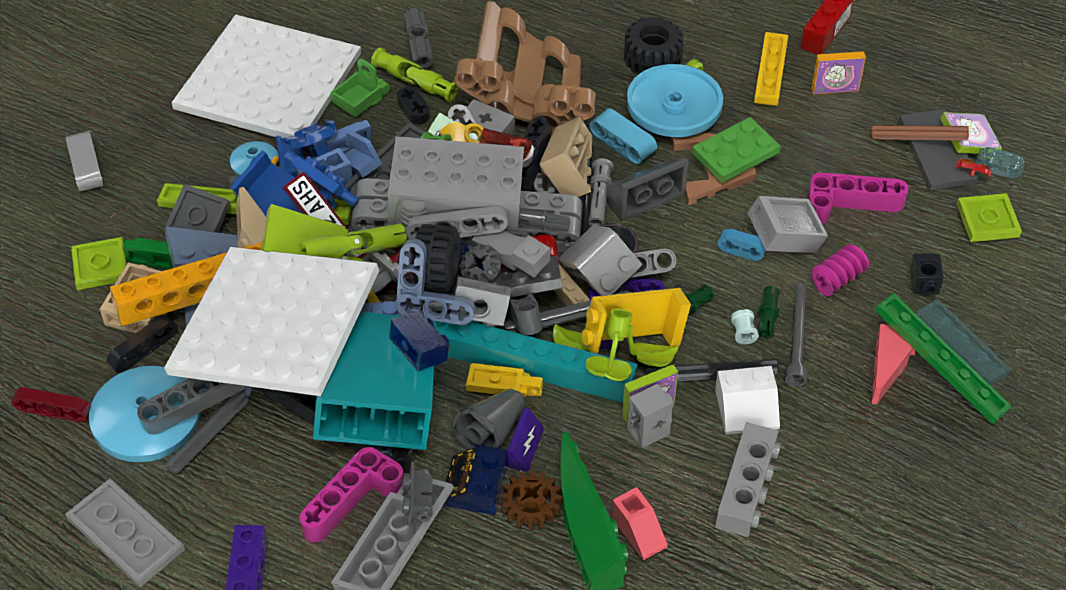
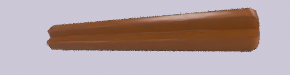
M874 125L872 126L871 135L872 139L966 141L969 138V128L967 126Z

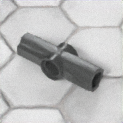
M410 8L408 12L404 13L412 60L423 69H428L433 64V56L424 12L418 8Z

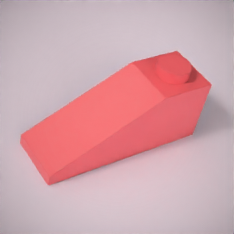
M880 324L876 339L871 404H878L907 366L909 356L915 355L916 351L890 325Z

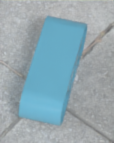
M613 109L605 110L589 124L590 130L595 137L635 164H640L657 150V143L650 134Z

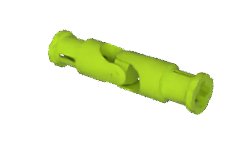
M382 47L376 49L372 55L371 65L375 68L381 67L387 70L388 74L413 85L418 84L424 91L433 95L438 94L444 97L447 102L451 103L458 95L459 87L455 82L451 83L443 79L440 74L424 70L420 65L399 55L393 56Z

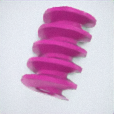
M852 244L846 245L842 250H838L834 255H831L827 260L813 268V283L821 294L831 296L833 291L837 292L841 286L848 284V281L854 280L855 276H860L863 271H867L870 267L869 259L859 247Z

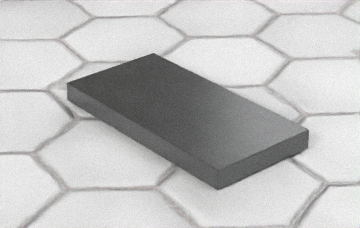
M946 109L904 114L900 115L899 123L900 125L944 126L940 117L943 112L947 111ZM907 140L930 191L977 184L978 176L976 172L974 176H970L971 169L964 167L956 168L958 160L970 159L967 153H957L951 140Z

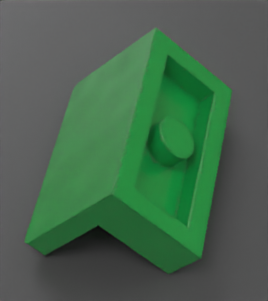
M136 238L135 241L125 240L122 248L127 263L165 270L173 268L167 242Z

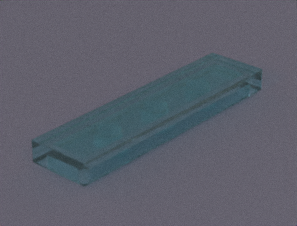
M938 299L918 310L917 316L989 385H993L1009 375L1011 368Z

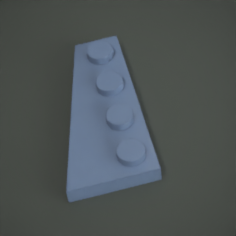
M168 226L165 229L173 268L226 253L230 247L238 248L237 235Z

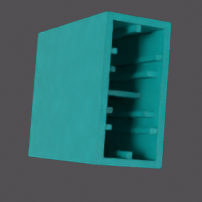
M360 311L322 395L317 396L313 439L426 450L432 412L436 321L403 315Z

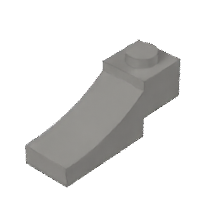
M501 231L498 233L475 235L472 239V246H478V243L482 245L489 244L497 250L503 265L513 271L518 267L534 278L550 261V248L529 235L524 238Z

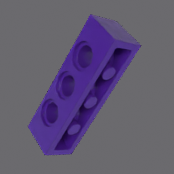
M235 525L225 590H262L268 548L264 525Z

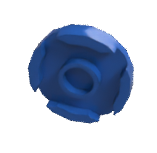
M328 120L325 121L326 126L321 127L316 123L294 133L295 137H288L292 147L309 146L313 159L328 153L329 150L325 139L338 131L335 122Z

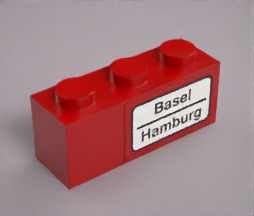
M824 0L804 27L801 49L816 55L824 54L850 18L853 0Z

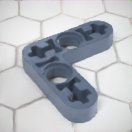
M418 239L406 241L401 248L396 300L399 313L403 316L465 325L469 323L476 312L474 302L466 297L424 291L426 246ZM411 247L415 248V252L420 253L416 256L414 264H410L412 254L407 252ZM414 272L418 276V283H408L405 280V273ZM407 298H410L414 304L412 308H408V303L405 302ZM422 300H425V303H424V305H423V310H421L422 305H420V304H421ZM432 301L440 302L443 306V311L440 313L431 311L429 303ZM449 304H452V306H451V308H450V309H452V311H451L450 314H447L448 309H449ZM460 306L465 307V311H467L465 316L461 315V311H459Z

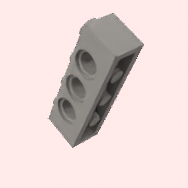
M746 422L717 513L715 528L748 538L751 527L757 528L761 516V511H758L757 507L758 504L764 505L768 488L764 487L765 480L771 482L775 465L770 463L772 458H778L781 443L776 442L777 430Z

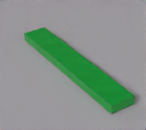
M891 294L874 309L989 422L994 424L1012 407L896 294Z

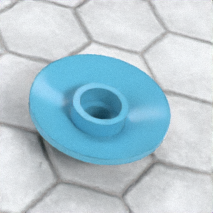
M247 142L232 152L230 165L232 170L240 176L247 169L251 160L257 157L262 150L267 153L270 161H272L274 156L279 157L278 152L272 145L266 142Z

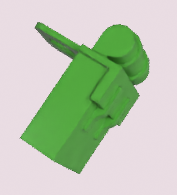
M362 58L357 60L358 72L356 71L355 74L331 91L332 102L354 117H357L368 107L375 106L383 99V95L390 91V85L385 80L377 77L375 67ZM363 66H366L370 72L365 69L363 70Z

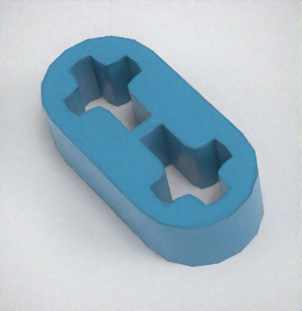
M724 229L717 242L718 247L722 251L750 260H761L766 252L758 236L734 229Z

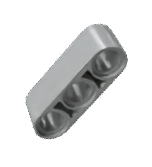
M90 131L65 136L79 192L104 186Z
M669 249L633 253L642 261L643 268L640 272L636 271L629 278L670 271L675 267L676 256ZM660 254L665 255L668 259V264L665 268L660 267L657 263V257Z

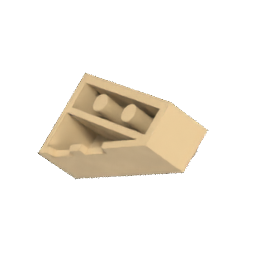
M580 116L555 127L540 162L543 174L549 177L560 194L577 197L591 192V186L587 184V176L591 175V168L587 167V159L592 158V134Z

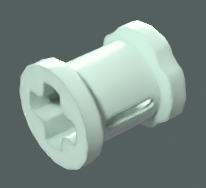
M748 309L734 312L731 315V322L736 328V342L743 345L755 342L759 335L758 330L753 325L754 313Z

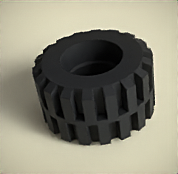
M661 17L641 18L639 22H633L632 26H629L625 33L624 60H626V65L631 67L633 72H639L640 74L655 66L680 64L683 48L682 30H679L677 24H672V21L664 20Z
M422 224L415 239L421 240L427 249L424 291L450 293L456 284L460 269L461 239L458 229L454 226ZM414 247L412 249L411 264H414L416 256L420 254L415 252ZM411 272L413 283H418V276Z

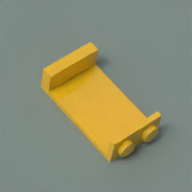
M681 288L592 297L590 308L587 309L586 327L582 331L583 344L588 347L590 352L598 354L601 341L611 340L607 332L602 338L605 321L609 320L612 309L620 308L632 314L630 325L633 326V337L663 334L670 347L680 346L691 303Z

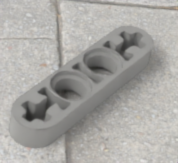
M489 206L415 216L408 221L407 236L409 239H415L418 232L415 227L420 228L422 224L438 225L441 222H447L451 226L457 227L460 237L498 233L506 229L508 213L503 207ZM492 217H497V219L500 221L495 222L494 218ZM474 219L477 224L472 227L466 226L463 221Z

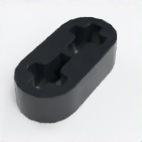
M408 86L399 89L397 92L398 105L412 123L418 125L428 122L430 119V108L415 88Z

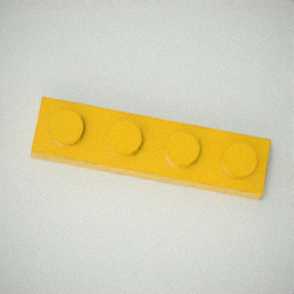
M765 32L754 103L778 106L788 35Z

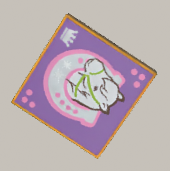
M865 53L818 54L811 86L812 94L858 92L866 59Z

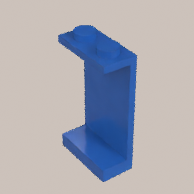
M263 150L257 157L251 160L247 169L234 180L233 185L230 187L236 198H238L239 188L244 187L266 217L271 204L301 213L282 189L284 185L295 177L271 163L267 153ZM323 188L320 191L321 195L331 208L334 209L337 204L331 192Z

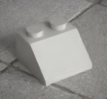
M772 366L718 371L715 392L725 435L743 433L746 422L774 430L780 428L778 392Z

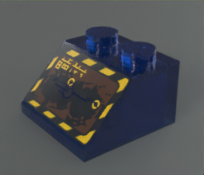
M478 445L453 455L446 483L453 484L454 488L443 506L496 515L507 472V450Z

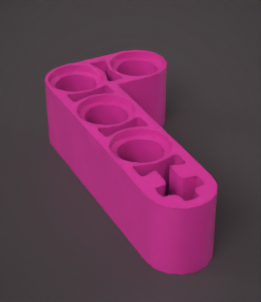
M816 173L811 177L808 199L821 223L824 224L829 220L832 207L899 212L904 208L909 187L906 182L900 179Z
M373 447L362 448L302 510L300 523L304 538L311 543L324 540L372 488L386 497L390 492L397 494L403 484L402 466Z

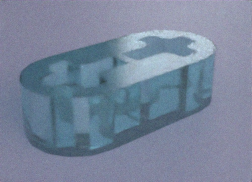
M990 147L982 148L978 152L976 163L988 166L992 170L991 173L1008 178L1021 176L1025 161L1021 156Z

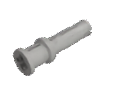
M600 158L592 163L594 174L590 179V186L593 189L589 216L590 226L604 225L607 185L612 183L610 175L614 171V164L610 160Z

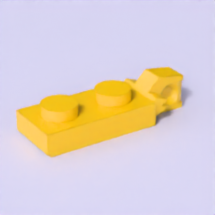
M475 363L470 365L466 391L497 394L506 389H513L520 392L523 397L527 395L541 396L543 378L531 377L530 374L524 372V369Z

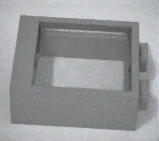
M758 196L748 212V216L766 251L817 253L828 237L809 199Z

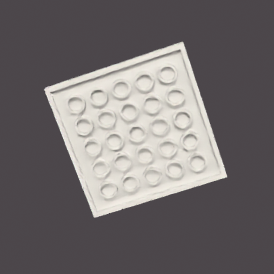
M235 15L172 101V106L174 110L274 137L278 135L281 136V139H284V137L288 138L289 136L295 137L294 133L318 122L332 100L331 91L343 83L361 55V46Z
M230 247L164 367L167 375L321 396L379 273L378 265L371 262Z

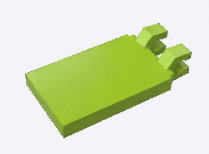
M271 204L267 212L261 250L300 255L299 245L302 240L330 235H346L348 230L345 229V226ZM360 236L363 240V244L361 246V248H363L365 246V238L363 236ZM343 254L340 258H337L363 262V259L352 255L345 256Z

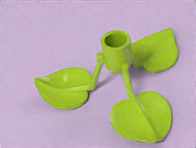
M615 308L611 310L609 320L605 321L602 334L603 338L607 332L608 337L613 340L610 357L592 356L587 359L585 365L586 369L596 376L607 377L615 381H624L630 377L632 369L629 363L614 360L618 341H623L628 336L630 354L637 355L636 358L641 363L657 367L670 364L678 352L679 346L670 347L634 343L632 335L633 326L630 325L632 314L625 309ZM557 324L554 325L552 334L554 343L589 351L588 347L583 344L582 333L564 329Z

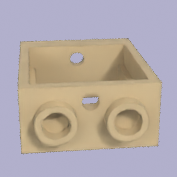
M128 262L115 285L162 271ZM111 291L100 308L106 326L132 333H137L158 317L167 314L164 313L121 326L113 307Z

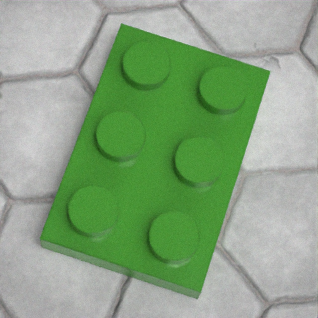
M749 117L693 146L692 154L721 183H724L780 153L781 146Z

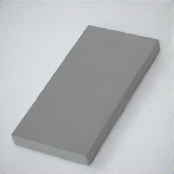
M111 478L65 514L67 520L139 587H142L185 550L184 544Z

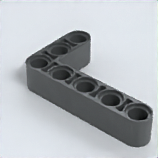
M189 378L144 401L138 407L137 415L143 429L147 433L158 434L249 386ZM201 389H208L205 393L198 394V391ZM176 402H183L180 406L172 407ZM157 415L155 419L147 420L149 416Z

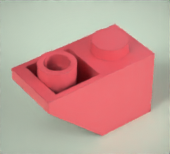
M637 487L612 500L611 518L615 519L618 528L643 561L667 548L668 544L653 507Z

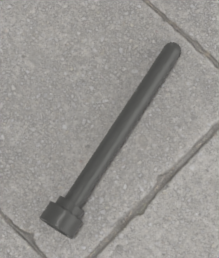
M799 282L796 285L792 363L786 368L785 372L786 383L795 387L803 386L807 382V369L802 364L807 289L806 284L803 282Z

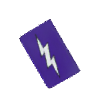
M529 408L523 409L507 450L508 467L527 472L530 468L544 431L542 424Z

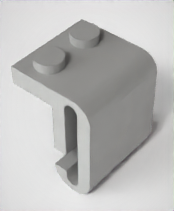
M592 225L559 257V264L570 276L586 280L599 296L612 295L643 265L612 229Z

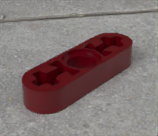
M26 387L17 388L11 400L12 406L19 411L74 422L86 421L91 405L86 400L79 397Z

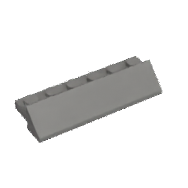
M432 478V493L427 495L432 496V515L427 521L412 518L410 526H407V514L402 513L403 497L407 496V491L402 490L401 487L397 494L390 492L332 580L331 584L334 590H390L453 490V484Z

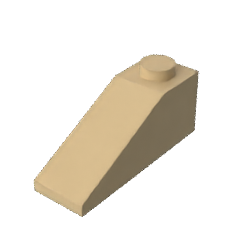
M241 187L239 188L236 203L238 248L262 242L266 223L264 213L246 189Z

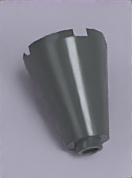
M506 389L460 410L453 417L452 422L453 429L457 427L459 433L456 436L458 442L466 451L478 447L476 457L481 455L487 456L486 458L492 457L498 452L521 416L523 409H525L524 397L516 390Z

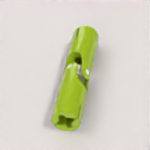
M398 223L353 231L346 235H330L302 240L299 250L300 255L337 259L347 252H350L349 254L357 255L402 247L406 243L407 237L404 226ZM360 236H363L367 242L366 249L361 250L363 240Z

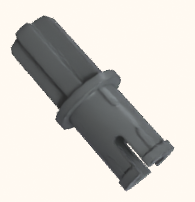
M521 207L518 224L541 227V230L546 227L567 231L570 226V217L546 213L547 210L545 209L544 211H535Z

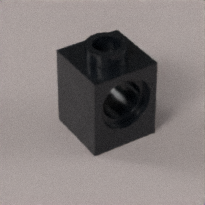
M914 253L910 267L913 294L931 295L940 293L944 279L940 254Z

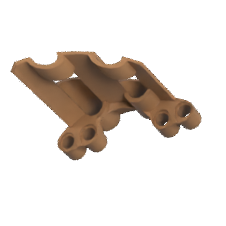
M487 1L476 59L465 58L458 61L454 79L455 84L484 104L511 114L516 119L530 122L538 116H544L552 126L551 136L555 127L579 116L584 121L592 117L595 112L596 93L589 88L580 87V56L570 54L565 44L553 36H547L543 42L526 31V25L518 13L510 8L501 9L495 2ZM504 26L511 28L519 37L516 66L511 72H505L497 59L502 27ZM548 55L556 57L563 64L562 85H543L546 57Z

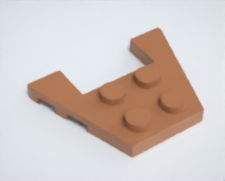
M701 132L687 137H670L673 151L691 150L693 146L716 134ZM703 165L707 180L686 182L685 196L687 204H695L697 199L705 196L707 199L713 197L716 192L725 188L731 190L756 179L755 167L721 183Z

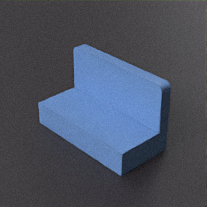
M367 120L339 129L334 135L325 139L329 152L340 148L345 154L353 148L345 133L348 130L367 138L372 143L371 125Z
M351 130L345 132L353 146L351 150L345 153V156L351 162L353 173L363 178L382 165L370 140Z

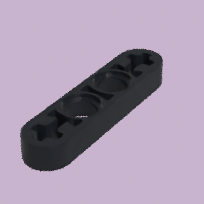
M538 116L530 121L523 138L528 140L533 146H538L534 150L530 168L522 172L521 191H532L541 159L552 133V126L544 116Z

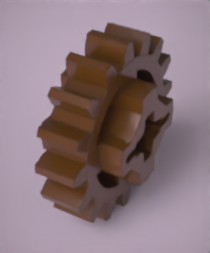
M531 470L530 476H526L521 471L519 479L511 476L510 485H503V493L501 494L503 514L508 513L509 522L516 519L518 528L525 523L528 524L529 530H532L533 524H538L542 529L544 528L545 520L552 524L554 522V515H560L563 497L561 496V487L555 486L554 478L546 480L545 472H542L540 476H535V471ZM516 495V503L514 504L513 497ZM547 496L550 497V503L548 505L546 504Z

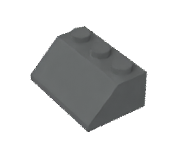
M686 158L669 159L643 171L636 172L624 179L614 181L607 185V204L622 222L685 195L688 160Z

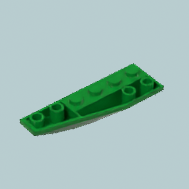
M564 432L562 433L560 483L561 496H563L564 522L572 552L587 590H615L622 588L624 575H627L625 561L629 559L627 548L624 543H619L616 521L614 518H609L607 510L588 474L587 467L580 458L576 441H572L569 433Z

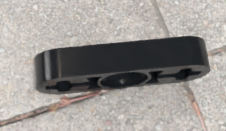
M166 315L158 317L115 347L108 354L107 363L118 373L128 370L169 341L177 332V324Z

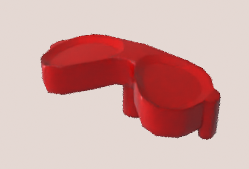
M960 159L956 164V168L964 167L971 169L970 176H974L975 172L979 171L986 174L989 178L992 172L988 166L974 163L968 159Z

